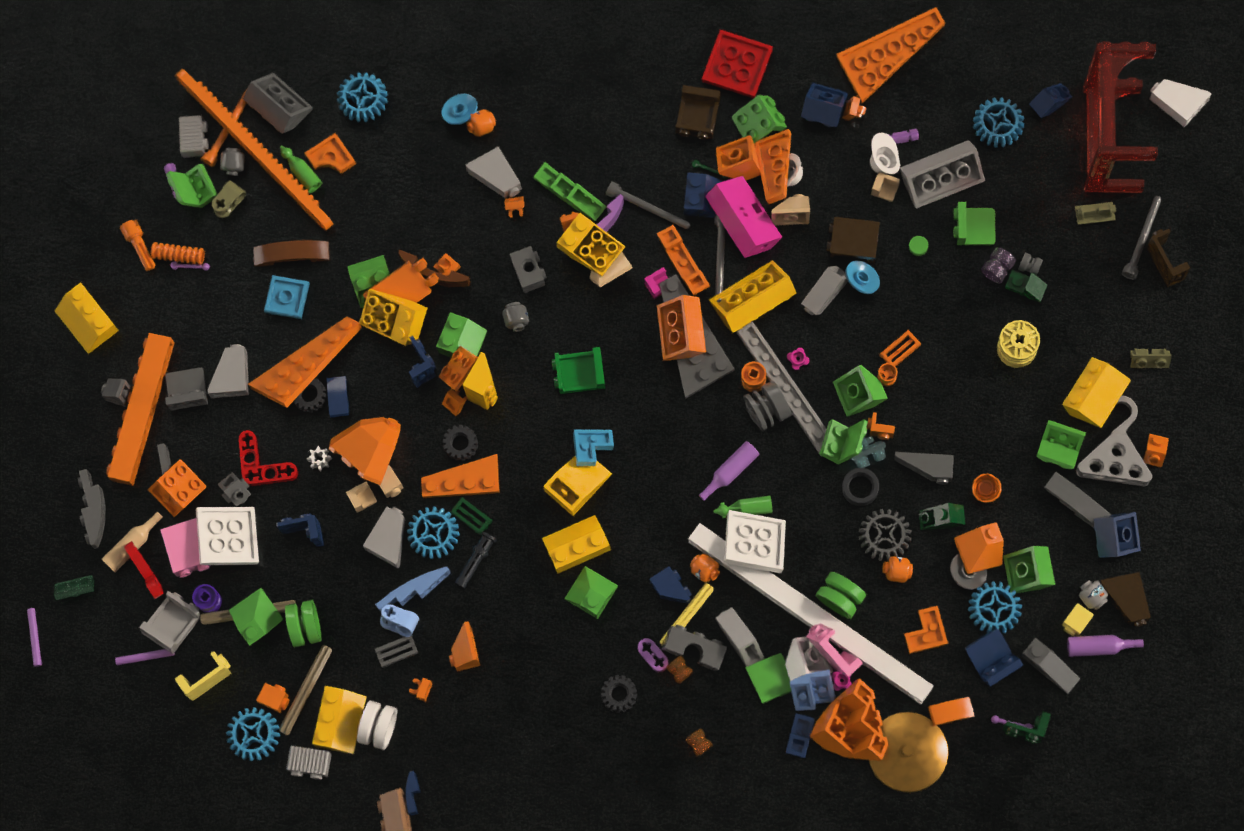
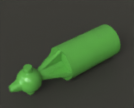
M281 146V155L284 159H288L290 171L309 193L316 191L321 186L322 181L304 160L292 156L291 149Z
M770 496L740 499L729 507L724 505V503H720L721 505L714 510V513L719 514L722 518H726L729 510L753 515L773 513Z

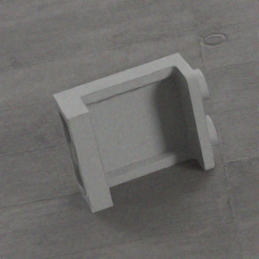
M168 591L166 599L147 623L144 621L139 628L142 634L173 654L199 621L200 613L197 606L192 603L187 604L178 593L174 592L172 594Z

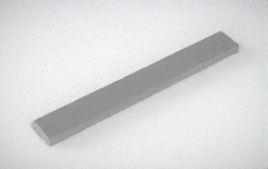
M753 322L738 330L736 332L754 360L765 367L767 379L769 381L773 380L777 384L790 407L792 415L820 454L826 427Z

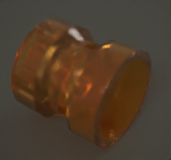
M682 656L676 658L666 667L670 673L674 674V679L678 684L693 673V670L686 666Z
M702 729L697 730L686 738V742L694 748L693 752L696 756L703 754L713 746L710 740L705 738V733Z

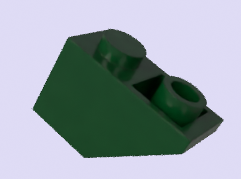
M946 503L919 511L920 530L948 529L965 525L964 506Z

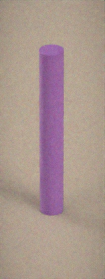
M35 608L27 609L33 663L34 667H38L42 663Z
M166 649L117 657L115 661L116 665L173 656L175 652L172 654Z

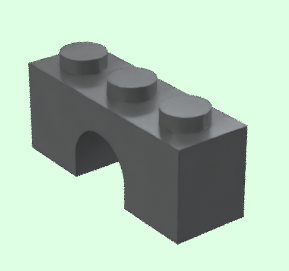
M681 625L669 628L661 650L680 657L683 655L686 646H695L700 652L697 664L714 671L719 670L727 647L722 646L723 643L716 639L707 640L704 638L705 635L698 632L693 634L687 632V628Z

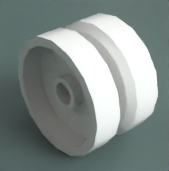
M369 701L360 721L357 742L368 745L373 740L375 748L385 750L394 730L397 709L386 706L381 711L380 703Z

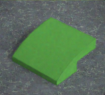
M781 653L746 667L762 704L791 692L790 678L785 666L786 662Z

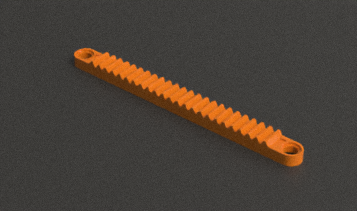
M181 69L175 75L181 85L322 229L326 231L333 225L330 218L319 208L318 200L314 201L313 195H309L308 190H304L303 185H299L298 180H294L293 175L288 174V170L283 169V165L278 164L277 159H273L272 153L268 154L267 148L263 149L262 143L258 144L257 138H253L252 133H248L247 128H243L242 123H238L237 118H233L231 112L228 113L227 108L223 107L222 102H218L217 97H213L212 92H208L207 87H203L201 81L196 82L184 69Z

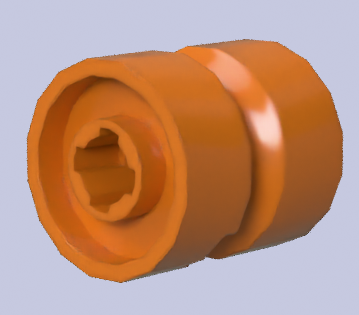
M749 362L742 368L741 381L744 389L749 392L753 390L758 392L761 390V386L766 384V369L761 363Z

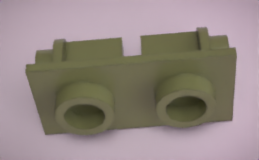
M1113 202L1075 206L1078 225L1115 221L1114 212H1116V207L1113 205Z
M1135 348L1130 351V358H1132L1130 368H1169L1171 360L1170 351H1166V349H1152V354H1148V349Z

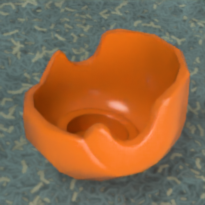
M988 473L979 475L972 484L973 495L983 503L995 501L999 498L1002 491L999 479Z

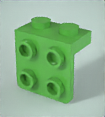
M758 95L732 116V120L742 137L751 135L754 145L755 142L764 138L771 131H782L787 127L784 123L783 115L775 108L776 104L771 97Z
M198 164L186 174L173 171L166 173L168 183L173 188L177 201L182 205L203 208L218 195L203 164Z
M958 202L957 208H954L953 212L954 220H957V226H954V238H957V245H994L995 210L993 208H966V202Z
M1048 420L1037 457L1044 462H1051L1065 469H1074L1086 432Z

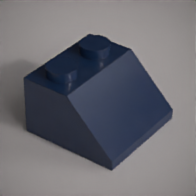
M812 83L805 97L801 117L810 122L823 123L827 127H837L848 93Z
M688 173L684 216L715 218L717 214L705 196L717 183L724 181L707 174Z
M1136 512L1094 518L1099 557H1119L1141 551Z

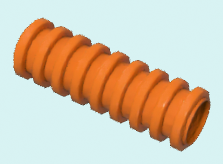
M154 242L151 247L152 259L157 257L159 260L162 258L163 260L169 259V261L175 260V262L180 260L182 263L186 261V263L192 262V264L198 263V265H201L204 261L205 252L203 248L198 250L196 247L194 249L192 247L186 248V246L181 247L180 245L175 247L173 244L169 246V244L164 245Z

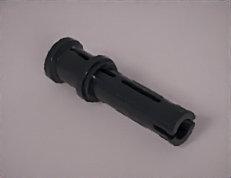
M484 531L481 532L482 536L478 543L472 547V555L457 580H455V583L464 589L483 557L486 558L488 556L490 547L497 541V539ZM472 562H474V564H473V566L471 567L470 571L468 572L467 576H465V574H466V572L468 571L469 567L471 566Z

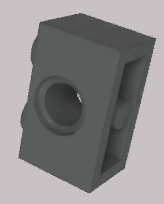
M530 246L510 254L524 293L545 286L544 279L547 277L544 269L538 266L537 262H540L537 251L533 252ZM527 266L534 267L531 272H526L524 269Z

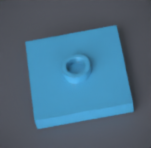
M272 275L264 312L302 319L310 283L308 281Z

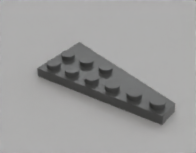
M676 274L660 283L663 303L681 295L689 296ZM703 317L706 353L693 358L676 359L685 399L735 370Z

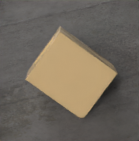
M878 172L871 195L892 202L899 187L900 179Z
M367 481L346 492L357 513L377 502Z

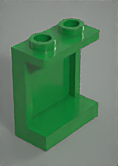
M595 347L593 351L565 355L555 353V359H552L553 370H557L554 384L555 389L559 388L560 394L605 389L600 347Z

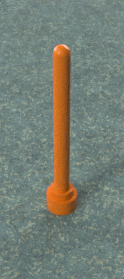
M245 93L232 113L233 118L236 117L238 119L247 104L243 99ZM223 128L212 149L205 152L201 160L205 164L212 167L215 166L218 161L217 153L229 135L226 129Z

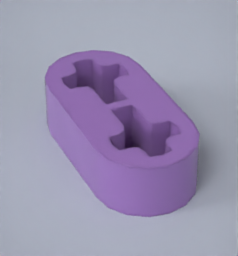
M651 639L641 640L638 644L640 655L654 671H665L668 667V659ZM643 644H651L650 649L653 654L650 655L648 651L643 652ZM654 656H656L659 660L664 659L663 667L655 666L656 661L653 658Z

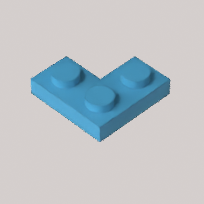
M574 430L573 432L576 466H596L595 450H613L612 430Z

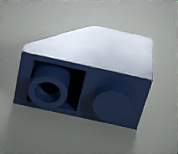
M1060 83L1043 89L1029 105L1042 118L1051 115L1067 103L1072 96L1068 88Z
M667 567L650 578V583L660 599L684 604L691 602L690 596L692 594L686 585H681L679 582L681 577L675 569L672 571L670 567Z

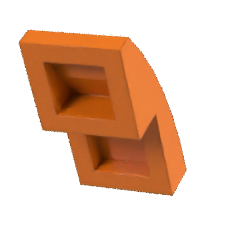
M969 697L928 707L933 726L974 716Z

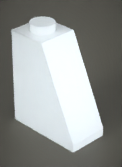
M1166 79L1160 84L1157 82L1150 90L1152 92L1150 100L1184 127L1209 101L1211 93Z

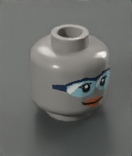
M1089 580L1080 587L1082 591L1079 593V597L1087 608L1097 610L1108 601L1106 599L1108 592L1099 581L1091 583Z

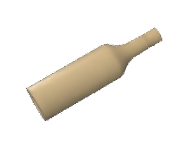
M156 512L145 524L133 527L102 560L116 572L130 558L124 545L132 541L137 549H139L147 541L149 531L162 516Z

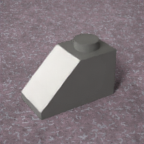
M108 378L107 383H104L102 386L101 394L105 401L127 407L129 403L127 402L128 394L133 389L124 379Z

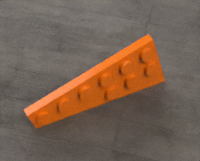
M937 8L931 9L837 54L836 57L858 98H860L861 103L870 97L945 25Z
M345 317L251 381L248 386L250 389L287 408L362 328L361 324L349 317Z

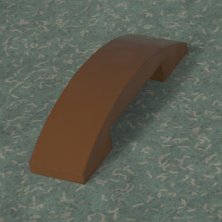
M285 241L254 247L255 267L274 265L276 262L310 260L311 262L330 261L328 241Z
M399 250L398 254L404 264L409 261L413 265L418 261L417 256ZM428 268L420 271L424 279L435 272ZM451 270L449 277L435 272L439 278L438 283H436L437 285L466 287L471 283L468 276Z

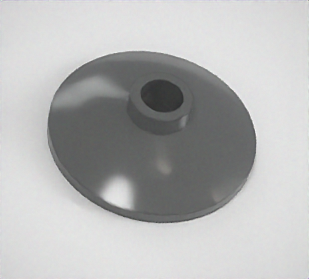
M957 554L952 559L950 565V572L954 581L960 587L968 590L977 589L982 586L987 577V570L966 575L961 556Z

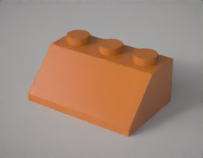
M681 295L657 305L663 360L693 358L706 353L699 297Z

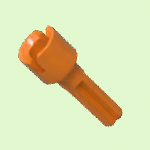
M129 220L122 224L120 229L126 241L132 243L145 269L149 271L155 268V263L141 238L143 231L137 220Z

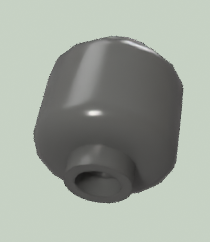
M226 148V151L221 153L220 169L226 171V175L237 176L238 172L244 170L245 155L240 152L241 149Z
M519 302L506 305L502 312L506 328L513 329L514 332L524 330V326L529 323L526 307Z

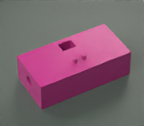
M743 176L717 183L705 196L744 258L772 249L782 238Z

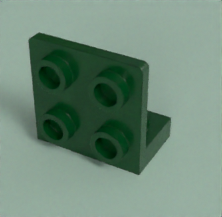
M1043 712L1040 717L1037 716L1032 729L1006 721L1002 731H1005L1006 735L1010 737H1024L1026 742L1032 744L1040 743L1044 738L1051 714Z

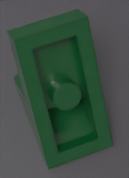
M1012 270L1005 289L1041 302L1047 284L1034 273L1027 276Z

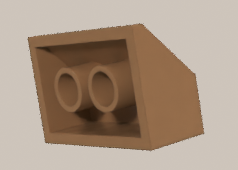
M399 788L380 795V801H377L379 813L383 812L384 820L381 821L382 831H412L405 792Z

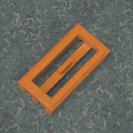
M907 330L882 351L879 356L886 363H891L896 367L921 346V343ZM908 336L910 337V339L906 343H904L899 349H897L893 354H891L889 357L887 356V354L891 350H893L898 344H900L904 339H906ZM911 343H915L894 362L891 361L905 348H907Z

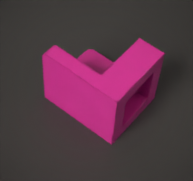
M664 267L644 278L645 285L654 299L662 295L660 283L668 279Z

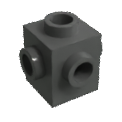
M233 472L218 483V486L224 492L222 494L223 498L228 504L233 502L236 507L244 503L251 495L247 490L250 486L243 478L239 480Z

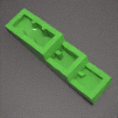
M543 163L533 176V179L593 221H596L607 207L578 183L575 184L562 173L559 174L547 163Z

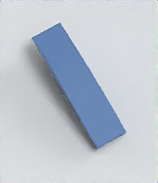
M447 567L425 573L395 589L375 605L381 611L385 605H393L397 601L403 606L416 594L423 599L451 572Z

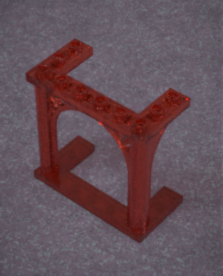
M1105 41L1096 45L1084 83V93H1087V179L1085 182V192L1142 193L1144 179H1109L1116 160L1155 161L1158 154L1157 147L1115 146V100L1130 93L1140 94L1143 87L1142 80H1137V78L1131 77L1124 80L1117 77L1121 70L1132 60L1153 59L1156 52V44H1150L1149 42L1111 44V42Z

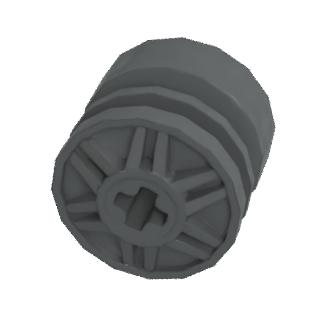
M773 380L761 386L762 396L756 390L752 391L753 398L750 394L744 395L746 409L753 422L758 425L761 431L767 429L766 422L769 426H774L772 416H775L780 422L792 416L783 393Z

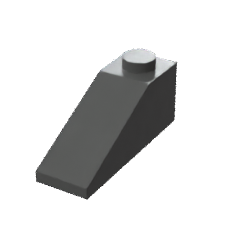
M895 452L894 461L923 477L936 481L937 484L941 485L952 482L954 455Z
M1036 638L1021 656L1067 694L1080 680L1058 656Z

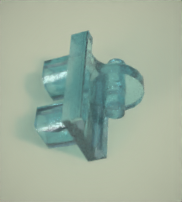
M872 436L866 439L864 437L861 444L863 448L860 454L850 459L855 461L859 468H865L870 465L866 457L869 454H873L876 462L886 458L884 451L885 443L880 440L868 446L874 440Z

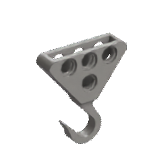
M1121 396L1117 404L1128 406L1131 412L1130 417L1113 430L1107 439L1079 463L1076 474L1083 478L1147 486L1152 479V474L1126 434V430L1137 417L1138 408L1131 398ZM1118 449L1121 452V456H1114L1112 450ZM1097 465L1100 471L1093 472L1090 466ZM1114 467L1118 469L1119 474L1113 475L1109 469ZM1129 471H1136L1138 473V477L1132 478L1129 475Z

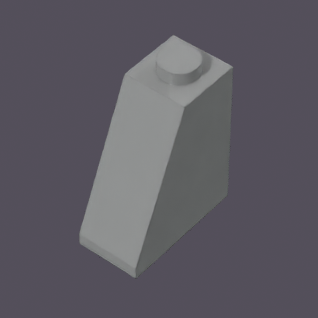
M499 147L466 164L467 171L471 176L504 198L513 197L522 189L518 178Z
M838 266L828 267L801 303L805 306L804 310L811 315L821 314L848 283L846 272Z
M235 344L224 349L208 388V394L211 398L249 395L247 350L244 346Z
M386 507L363 547L366 551L399 568L405 518L402 515L403 512L396 507L392 509Z
M732 607L716 617L721 630L746 667L764 659L755 637Z

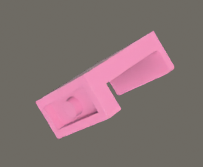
M196 518L161 529L170 564L176 576L186 577L192 571L209 569L210 565H200Z
M821 623L814 625L809 630L806 638L834 670L849 677L862 664L860 659L845 651L839 654L828 642V639L835 634V631Z

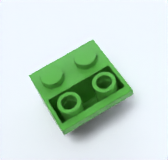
M384 255L347 266L361 308L364 307L366 301L363 293L390 274Z

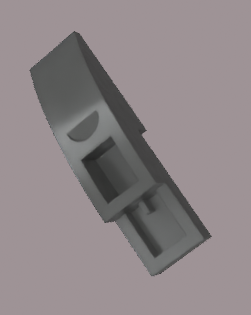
M84 469L79 471L80 477L78 478L80 488L84 489L85 495L82 497L86 508L81 509L82 515L80 520L82 526H85L87 533L84 534L87 544L97 549L100 545L105 526V499L103 489L99 485H93L90 472Z

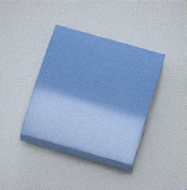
M830 670L808 673L790 681L796 711L814 710L816 703H830L835 700Z

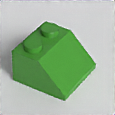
M450 312L436 346L438 353L452 358L453 353L462 346L478 356L487 330L468 318Z
M1031 546L1003 556L1010 593L1014 590L1016 593L1040 590L1055 585L1048 547Z

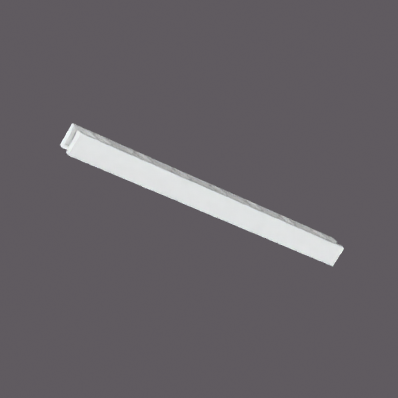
M699 523L688 538L691 545L711 556L721 566L810 628L819 623L832 628L835 634L828 639L830 642L843 651L858 657L863 665L920 705L932 690V684L771 572L724 563L726 541Z

